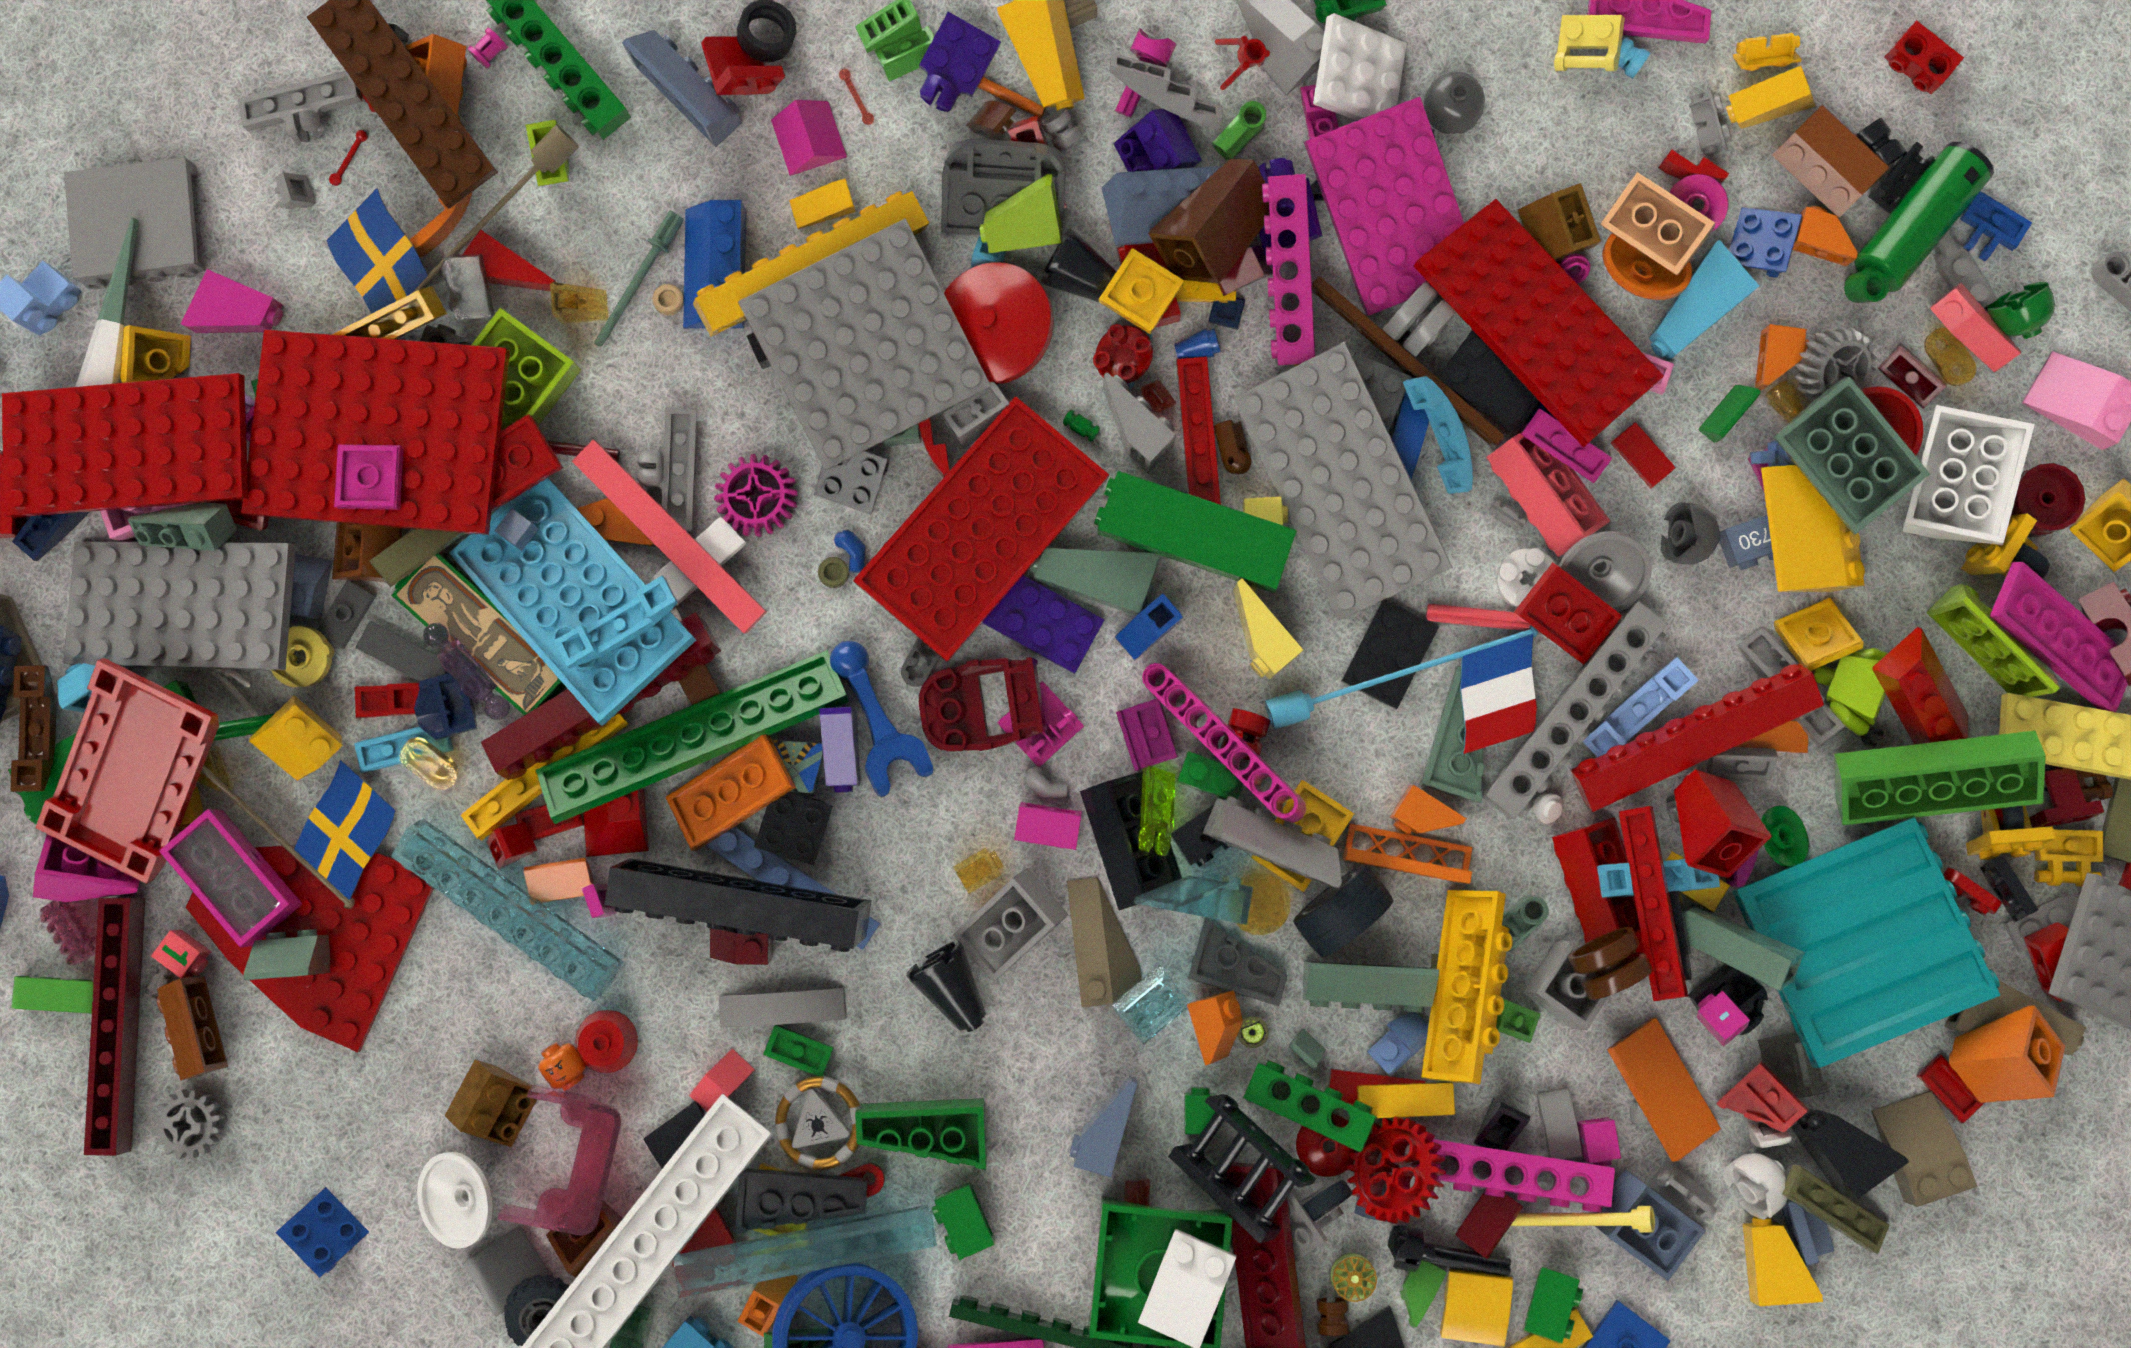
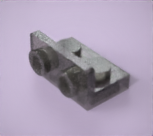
M452 254L444 258L442 275L444 280L448 282L450 292L448 303L451 311L454 312L455 320L486 318L495 315L483 255L460 256L459 254Z

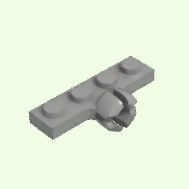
M346 71L238 99L242 127L247 131L284 122L287 135L298 142H310L308 131H313L314 140L322 137L324 132L322 117L326 111L362 102L360 89Z
M665 407L663 448L659 450H643L638 457L640 467L656 469H638V480L644 487H657L661 489L662 507L687 532H692L697 409Z

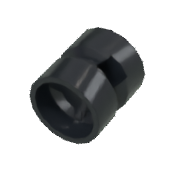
M1882 117L1856 134L1888 166L1907 152L1900 141L1889 139L1891 129Z

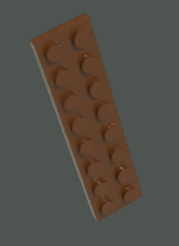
M329 0L307 16L315 30L448 209L498 173L371 0Z

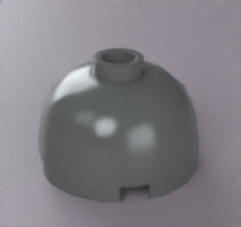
M1457 71L1445 73L1434 80L1424 98V109L1429 123L1432 127L1445 134H1461V132L1466 133L1472 129L1481 118L1485 104L1483 88L1478 81L1467 73Z
M1679 502L1673 505L1665 515L1664 520L1669 521L1668 539L1661 535V551L1667 560H1672V563L1695 565L1710 557L1720 541V531L1716 517L1707 508L1698 504Z

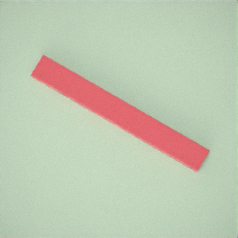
M593 439L572 460L744 634H747L767 613L596 440Z

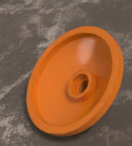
M1613 233L1604 244L1602 256L1608 273L1620 287L1635 296L1650 300L1671 299L1680 295L1690 283L1692 277L1690 261L1678 275H1675Z

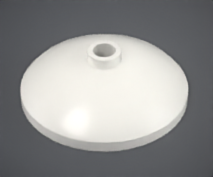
M445 1152L431 1158L420 1174L417 1187L418 1206L422 1219L430 1233L442 1244L457 1249L471 1246L483 1238L491 1222L493 1198L488 1180L478 1165L461 1153Z

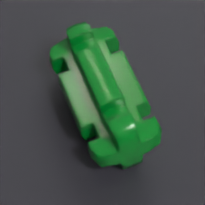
M1070 410L1063 419L1064 426L1068 424L1072 431L1082 437L1087 436L1089 441H1093L1097 437L1100 427L1098 425L1093 426V422L1080 414L1075 415V411Z

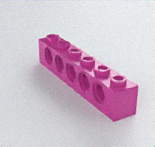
M1306 174L1269 176L1268 183L1262 184L1263 202H1269L1270 215H1264L1265 234H1271V246L1266 247L1267 266L1273 265V278H1268V296H1274L1275 309H1269L1270 328L1276 327L1277 340H1271L1272 359L1278 358V365L1301 364L1315 357ZM1283 198L1291 199L1295 205L1294 212L1288 217L1281 216L1277 211V204ZM1284 230H1291L1296 235V243L1291 248H1284L1279 243V235ZM1286 261H1291L1297 265L1298 273L1293 279H1285L1281 275V265ZM1286 293H1294L1298 296L1300 303L1295 310H1287L1282 305V298ZM1289 324L1297 325L1301 330L1300 338L1296 341L1287 340L1283 333L1285 326Z
M1435 1139L1432 1141L1442 1146L1436 1154L1443 1157H1452L1457 1162L1458 1168L1453 1175L1444 1174L1437 1178L1440 1182L1453 1183V1190L1472 1192L1473 1187L1485 1188V1195L1504 1197L1505 1192L1518 1194L1517 1200L1537 1203V1197L1550 1199V1205L1565 1208H1569L1570 1202L1583 1204L1582 1210L1602 1213V1207L1610 1208L1612 1205L1615 1168ZM1478 1161L1484 1162L1489 1167V1176L1485 1180H1479L1473 1174V1165ZM1508 1167H1516L1521 1172L1519 1184L1511 1185L1506 1181L1505 1171ZM1541 1172H1548L1553 1177L1554 1183L1550 1190H1543L1538 1185L1537 1178ZM1574 1177L1583 1179L1586 1184V1190L1581 1196L1574 1194L1570 1189V1182Z

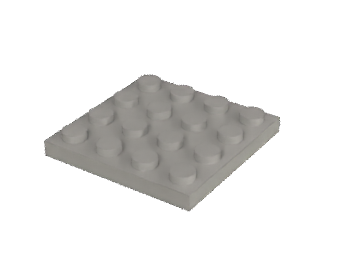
M2087 873L2048 994L2130 1030L2131 890L2098 874Z

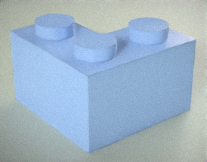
M42 260L22 283L9 275H6L0 281V311L13 322L41 336L56 326L57 318L64 310L71 309L77 303V296L82 291L55 267Z

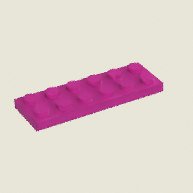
M2012 562L1990 617L2097 709L2117 712L2128 685L2109 652L2110 649L2118 645L2024 562Z

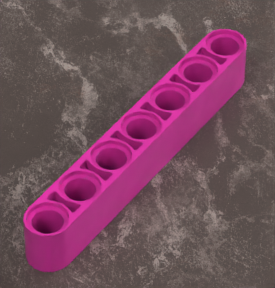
M1154 663L1146 667L1142 676L1145 687L1274 815L1290 823L1298 822L1303 818L1306 812V804L1302 797L1188 685L1162 664ZM1165 673V681L1156 687L1157 677ZM1182 694H1186L1185 703L1177 707V698ZM1206 714V724L1198 728L1197 720L1200 716ZM1224 735H1228V744L1224 748L1219 749V739ZM1249 756V766L1245 770H1240L1239 763L1241 759ZM1271 777L1272 785L1270 789L1262 792V781L1265 778ZM1288 799H1293L1294 807L1292 811L1284 814L1282 810L1284 802Z

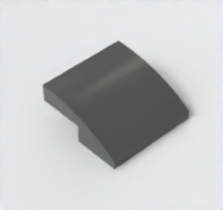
M520 1225L462 1263L495 1317L504 1312L508 1294H511L512 1289L522 1283V1280L533 1278L534 1275H551Z

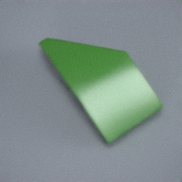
M1421 1261L1416 1272L1409 1271L1402 1284L1403 1290L1400 1291L1402 1300H1405L1410 1316L1408 1321L1413 1328L1417 1327L1421 1322L1447 1273L1433 1263Z

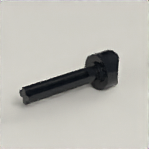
M1397 1225L1393 1226L1389 1235L1387 1246L1394 1257L1393 1267L1395 1269L1416 1272L1421 1261L1502 1276H1509L1511 1272L1510 1258L1490 1255L1486 1259L1478 1252L1424 1242L1421 1229ZM1400 1236L1405 1237V1238H1407V1239H1406V1240L1400 1239Z

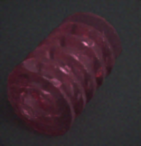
M53 900L40 910L42 913L40 921L42 923H49L46 931L49 934H55L53 937L55 944H62L59 952L62 955H68L66 963L68 965H76L95 955L96 936L90 937L89 934L96 927L95 925L83 926V923L89 918L88 914L76 915L83 907L82 904L71 906L70 902Z

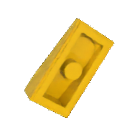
M845 178L789 200L798 229L856 212Z

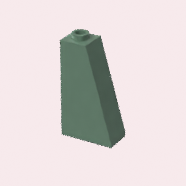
M1046 548L1032 565L1031 572L1035 573L1034 579L1037 582L1137 616L1142 610L1160 555L1142 552Z
M1696 906L1684 912L1690 946L1779 991L1794 981L1805 952Z

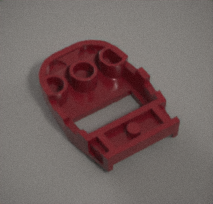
M1026 657V660H1011L1009 658H996L993 660L976 659L966 661V664L955 668L949 667L934 673L924 682L919 693L922 729L928 741L936 748L950 752L983 751L1007 746L1049 731L1045 722L1037 671L1038 660L1032 657ZM1004 672L1013 732L989 736L979 676Z

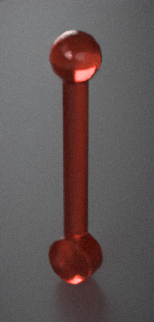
M841 69L839 78L844 80L863 115V123L871 125L874 122V117L871 113L867 112L850 79V71L848 69Z

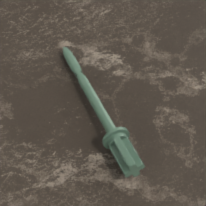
M669 210L652 239L648 238L647 241L653 245L597 336L594 344L603 346L660 251L666 254L669 253L668 247L684 222V218Z

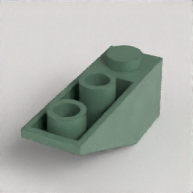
M195 503L131 516L127 519L139 545L216 551L237 531L227 505L220 503Z

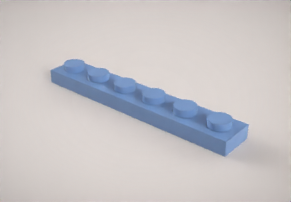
M733 827L707 846L758 881L836 894L779 855L755 848L756 840L737 827ZM870 916L866 938L857 945L862 950L880 925L878 921Z

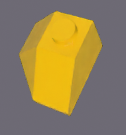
M132 325L125 326L123 328L120 368L122 383L172 379L189 367L191 336Z

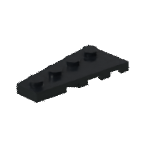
M746 1168L739 1176L735 1234L746 1233L747 1230L762 1228V1230L771 1229L778 1225L794 1223V1225L807 1223L809 1220L821 1218L827 1220L864 1214L867 1205L868 1178Z

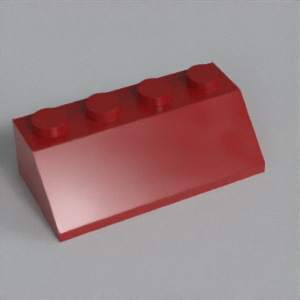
M1917 627L1875 664L1872 670L1914 744L1968 738L1969 715L1923 629Z
M1615 817L1552 837L1555 854L1559 858L1564 872L1565 884L1569 888L1574 902L1575 914L1579 918L1584 932L1585 943L1620 928L1632 927L1634 931L1640 929L1634 896L1602 898L1597 866L1628 863L1625 846Z

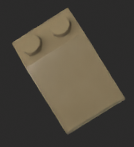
M1932 1091L1871 1110L1882 1143L1904 1155L1909 1161L1908 1164L1894 1173L1905 1203L1919 1207L1978 1187L1967 1156Z

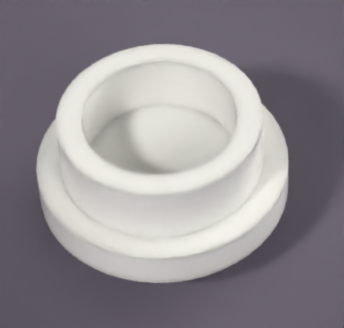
M1554 793L1541 794L1533 805V812L1537 819L1545 824H1550L1558 819L1563 809L1562 798Z

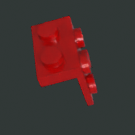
M707 36L701 42L716 95L770 94L785 78L782 66H764V62L750 57L743 51L737 36Z

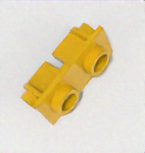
M1793 33L1771 35L1770 46L1766 47L1767 38L1765 36L1745 38L1742 42L1737 43V54H1732L1739 67L1748 71L1772 65L1786 67L1790 63L1802 61L1795 51V48L1800 46V37Z

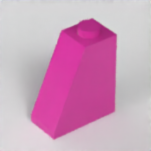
M207 269L180 324L195 333L264 332V329L271 330L273 326H277L280 323L283 315L281 310L283 305L273 297Z

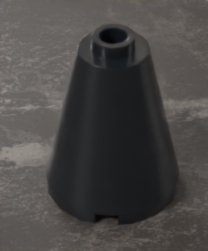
M1069 228L1065 233L1066 236L1070 237L1069 240L1065 239L1064 242L1058 244L1043 271L1049 275L1048 277H1040L1039 282L1043 285L1099 302L1100 296L1117 271L1079 234Z
M960 941L956 945L954 942L938 948L925 956L928 959L922 964L923 966L919 968L915 964L909 969L906 975L909 981L958 1030L966 1029L967 1032H971L984 1023L982 1018L986 1015L964 947Z

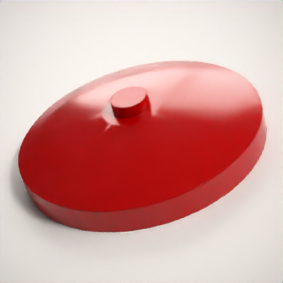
M985 263L963 272L945 290L944 295L989 382H994L998 385L1014 381L1032 370L1042 359L1053 335L1054 312L1046 290L1029 272L1009 263Z

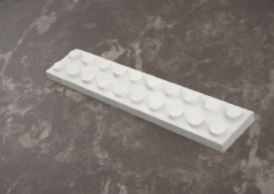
M721 1094L521 1348H606L773 1133L729 1097L727 1098L724 1094Z

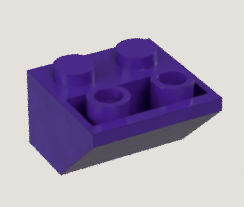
M1165 109L1150 111L1113 143L1128 172L1193 168L1202 161L1180 117Z

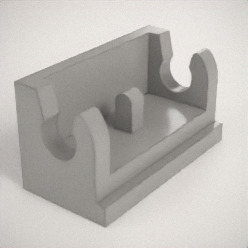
M989 382L991 387L958 403L942 414L951 432L953 431L963 449L975 442L1004 408L1010 404L994 382Z

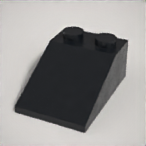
M1471 330L1438 377L1467 404L1514 435L1518 434L1540 403L1532 392L1473 330Z

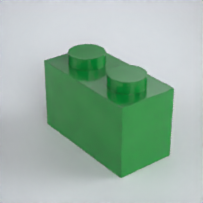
M1190 751L1186 753L1176 781L1223 800H1226L1228 796L1238 799L1243 787V783L1224 764Z
M967 1182L935 1197V1206L932 1207V1212L938 1225L943 1223L948 1235L944 1239L951 1255L956 1253L960 1261L995 1245L996 1240L971 1182Z
M1541 1267L1522 1331L1558 1344H1562L1564 1338L1570 1339L1575 1322L1569 1319L1573 1306L1579 1307L1583 1294V1289L1578 1287L1580 1280Z

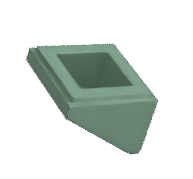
M1304 1029L1289 1043V1047L1311 1068H1315L1319 1064L1326 1051Z

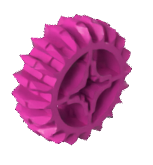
M751 454L750 463H747L743 457H739L738 460L741 466L736 468L733 463H729L728 467L732 473L730 475L725 472L720 473V477L726 481L725 484H715V488L723 492L714 496L716 502L723 503L716 510L719 514L727 513L723 519L728 524L733 522L732 528L736 532L743 526V534L747 537L751 534L752 528H754L757 537H762L763 527H765L769 535L774 534L772 524L776 523L780 529L784 528V524L780 520L782 515L789 520L793 517L786 508H797V503L789 500V498L798 496V491L796 489H788L796 484L793 477L786 478L790 473L787 467L779 470L781 464L779 460L775 459L769 465L770 461L767 455H763L760 463H758V458L755 454ZM760 472L774 477L778 481L780 489L773 490L772 487L762 486ZM750 474L747 485L733 493L738 481ZM757 486L760 493L765 494L758 496L755 505L752 498L747 497H749L750 495H754V490ZM779 499L775 509L767 516L762 517L765 505ZM732 502L750 505L753 519L742 517L736 513Z

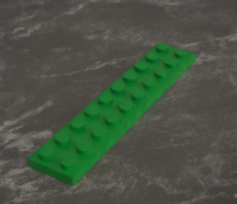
M825 650L536 769L550 818L554 824H557L752 743L761 735H771L820 714L819 709L836 708L848 703L849 700L838 674L830 666V655Z

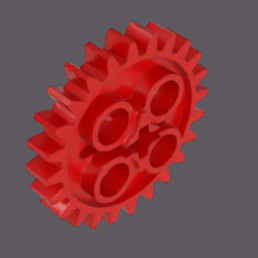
M1395 1116L1393 1122L1383 1118L1382 1126L1374 1124L1372 1128L1373 1133H1370L1363 1152L1349 1153V1156L1355 1160V1164L1347 1166L1348 1170L1354 1172V1176L1347 1179V1182L1356 1185L1351 1195L1359 1198L1357 1205L1366 1208V1214L1383 1222L1387 1220V1222L1397 1224L1398 1220L1409 1223L1410 1215L1416 1218L1421 1217L1420 1207L1426 1210L1431 1209L1427 1201L1429 1198L1438 1200L1439 1197L1433 1190L1435 1187L1441 1188L1444 1186L1437 1178L1440 1175L1446 1174L1445 1170L1438 1168V1164L1445 1161V1157L1436 1154L1442 1146L1432 1142L1435 1135L1426 1131L1425 1126L1419 1123L1416 1124L1415 1121L1408 1118L1404 1121V1119ZM1410 1145V1150L1405 1156V1149ZM1382 1153L1381 1160L1377 1164L1378 1155ZM1415 1176L1414 1185L1410 1188V1181ZM1387 1184L1386 1192L1382 1195V1189Z

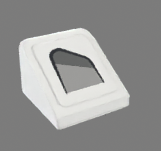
M1761 1121L1747 1123L1751 1143L1754 1146L1767 1148L1787 1144L1792 1141L1787 1130L1781 1132Z

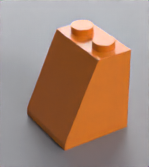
M2031 1005L1956 1037L1952 1051L1949 1054V1064L1980 1103L2051 1098L2055 1096L2065 1045L2036 1006Z

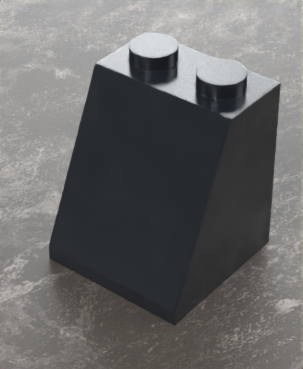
M1809 1109L1797 1121L1798 1123L1791 1127L1833 1188L1855 1199H1859L1909 1163L1904 1155L1834 1114L1817 1109L1814 1111Z

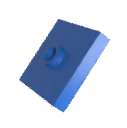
M1616 1300L1593 1331V1337L1587 1340L1582 1348H1666L1670 1340L1620 1301Z

